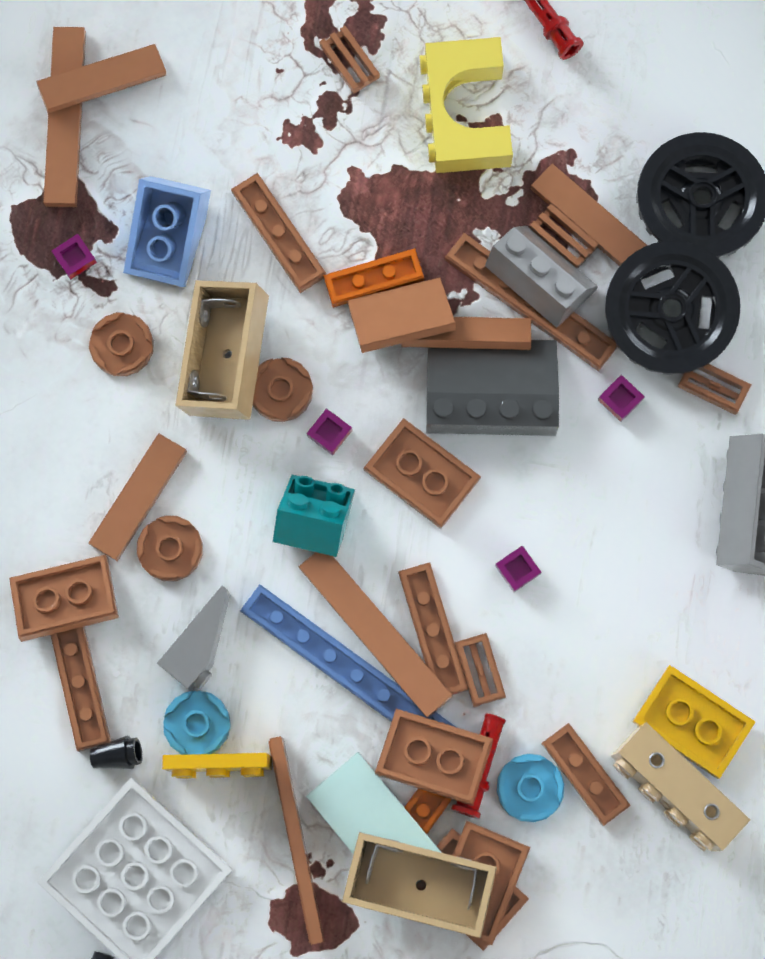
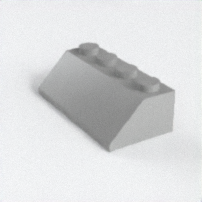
M765 434L730 436L729 448L726 454L727 467L723 484L724 495L722 513L720 514L716 565L734 572L765 576Z

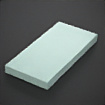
M359 752L306 796L353 855L359 832L442 853L379 776L375 774L374 770Z

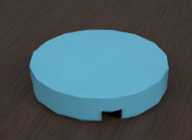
M189 691L176 697L166 709L163 722L164 735L167 741L181 755L215 753L220 750L228 739L231 728L230 715L224 703L212 693L203 691Z
M525 754L514 757L503 767L497 779L496 792L500 805L508 815L519 821L537 822L547 819L558 809L563 800L564 782L561 772L551 761L541 755Z

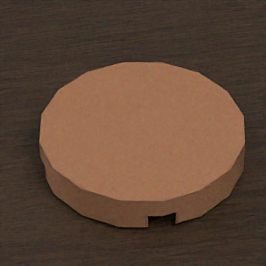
M113 313L102 318L92 330L89 341L92 359L102 371L110 375L129 376L138 373L148 364L153 354L154 340L150 329L140 317L135 315Z
M281 357V359L273 360L272 358L266 360L258 366L253 407L261 416L271 421L286 422L296 419L307 410L312 400L313 385L309 372L301 363L290 358Z
M162 516L142 530L137 541V556L142 567L152 577L161 581H178L188 577L198 568L203 556V542L198 530L188 520L178 516Z

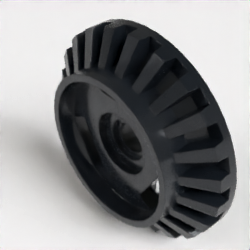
M695 132L677 136L654 151L640 174L636 194V203H638L639 208L638 214L646 225V231L650 236L653 235L658 242L684 241L701 246L718 258L724 255L730 256L741 247H745L752 240L765 220L764 170L748 149L723 135ZM704 166L715 169L716 173L685 172V168ZM697 190H705L710 194L711 201L707 204H699L695 201L693 193ZM669 201L681 221L682 227L678 228L671 222L662 207V203ZM732 203L740 206V212L730 228L724 230L718 226Z
M662 241L650 244L634 252L617 269L607 290L605 318L609 333L614 339L616 346L634 364L644 367L645 370L666 375L685 374L708 365L729 345L739 323L740 296L736 282L729 269L709 250L684 241ZM664 270L672 271L673 278L648 289H645L641 280ZM702 297L711 298L712 302L709 329L698 328ZM669 299L677 300L681 305V313L676 317L667 316L663 311V303ZM640 323L667 342L663 349L651 345L637 333L636 329Z

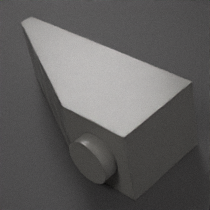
M223 586L219 588L157 662L160 667L189 691H193L195 687L201 689L212 676L209 670L214 664L230 598V593Z

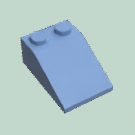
M153 176L139 179L123 273L186 287L206 221L211 190Z

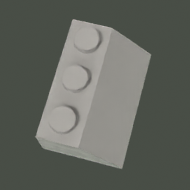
M528 226L513 227L493 245L485 267L556 328L598 288L594 282Z

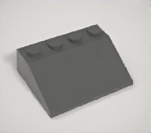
M531 340V350L428 348L426 433L556 436L559 428L557 340Z

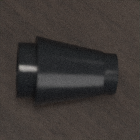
M127 735L97 748L90 749V762L94 769H133L135 765L142 763V747L137 737L130 738Z

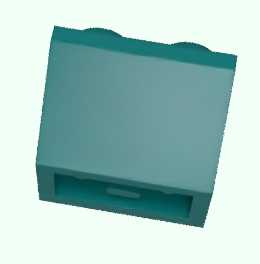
M291 475L277 509L272 542L337 557L343 541L355 489L345 487L339 483L331 484L314 480L308 476Z

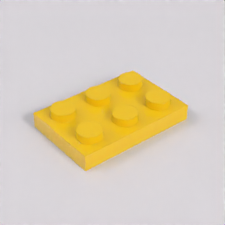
M671 665L666 668L632 721L637 726L647 722L682 756L717 779L721 778L755 724L754 720Z
M268 753L163 755L162 769L172 772V777L178 779L196 778V772H206V776H210V778L230 777V771H241V775L244 777H264V770H272V757Z

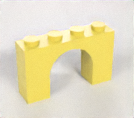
M501 37L425 43V55H419L421 75L427 74V84L422 85L423 103H429L430 114H425L426 133H432L433 143H428L429 163L435 162L436 173L511 167L513 151L510 125L483 128L465 127L455 122L449 116L444 106L447 95L461 84L502 79L504 65Z

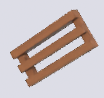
M346 26L340 28V32L337 34L335 32L330 34L329 39L325 40L324 38L319 41L321 49L353 94L380 78V73ZM344 39L346 43L349 45L351 50L354 52L356 57L359 59L361 64L369 73L368 77L362 71L360 66L357 64V62L352 57V55L347 50V48L341 40ZM335 45L360 79V82H355L331 46Z
M552 203L529 227L577 269L599 245ZM551 216L552 218H554L560 225H562L567 231H569L574 237H576L581 243H583L587 247V249L580 245L575 239H573L568 233H566L549 217ZM543 223L581 256L579 258L575 257L541 227Z
M710 364L698 370L740 389V394L693 371L683 374L677 387L734 415L738 413L752 385ZM688 379H691V380H693V381H695V382H697V383H699V384H701V385H703V386H705V387H707V388H709V389H711V390H713V391H715V392H717V393H719V394H721V395H724V396H726V397H728V398H730V399H732V400H734V401H736V402H735V403L730 402V401H728V400H726V399H724V398H722V397H720V396H718V395H716V394H714V393H712V392H710V391H708V390H706V389H704V388H702V387H700V386H698V385H695V384L689 382Z
M487 633L455 642L473 707L506 698ZM482 642L497 691L494 694L490 693L476 647V643ZM466 646L470 648L484 697L478 698L463 647Z

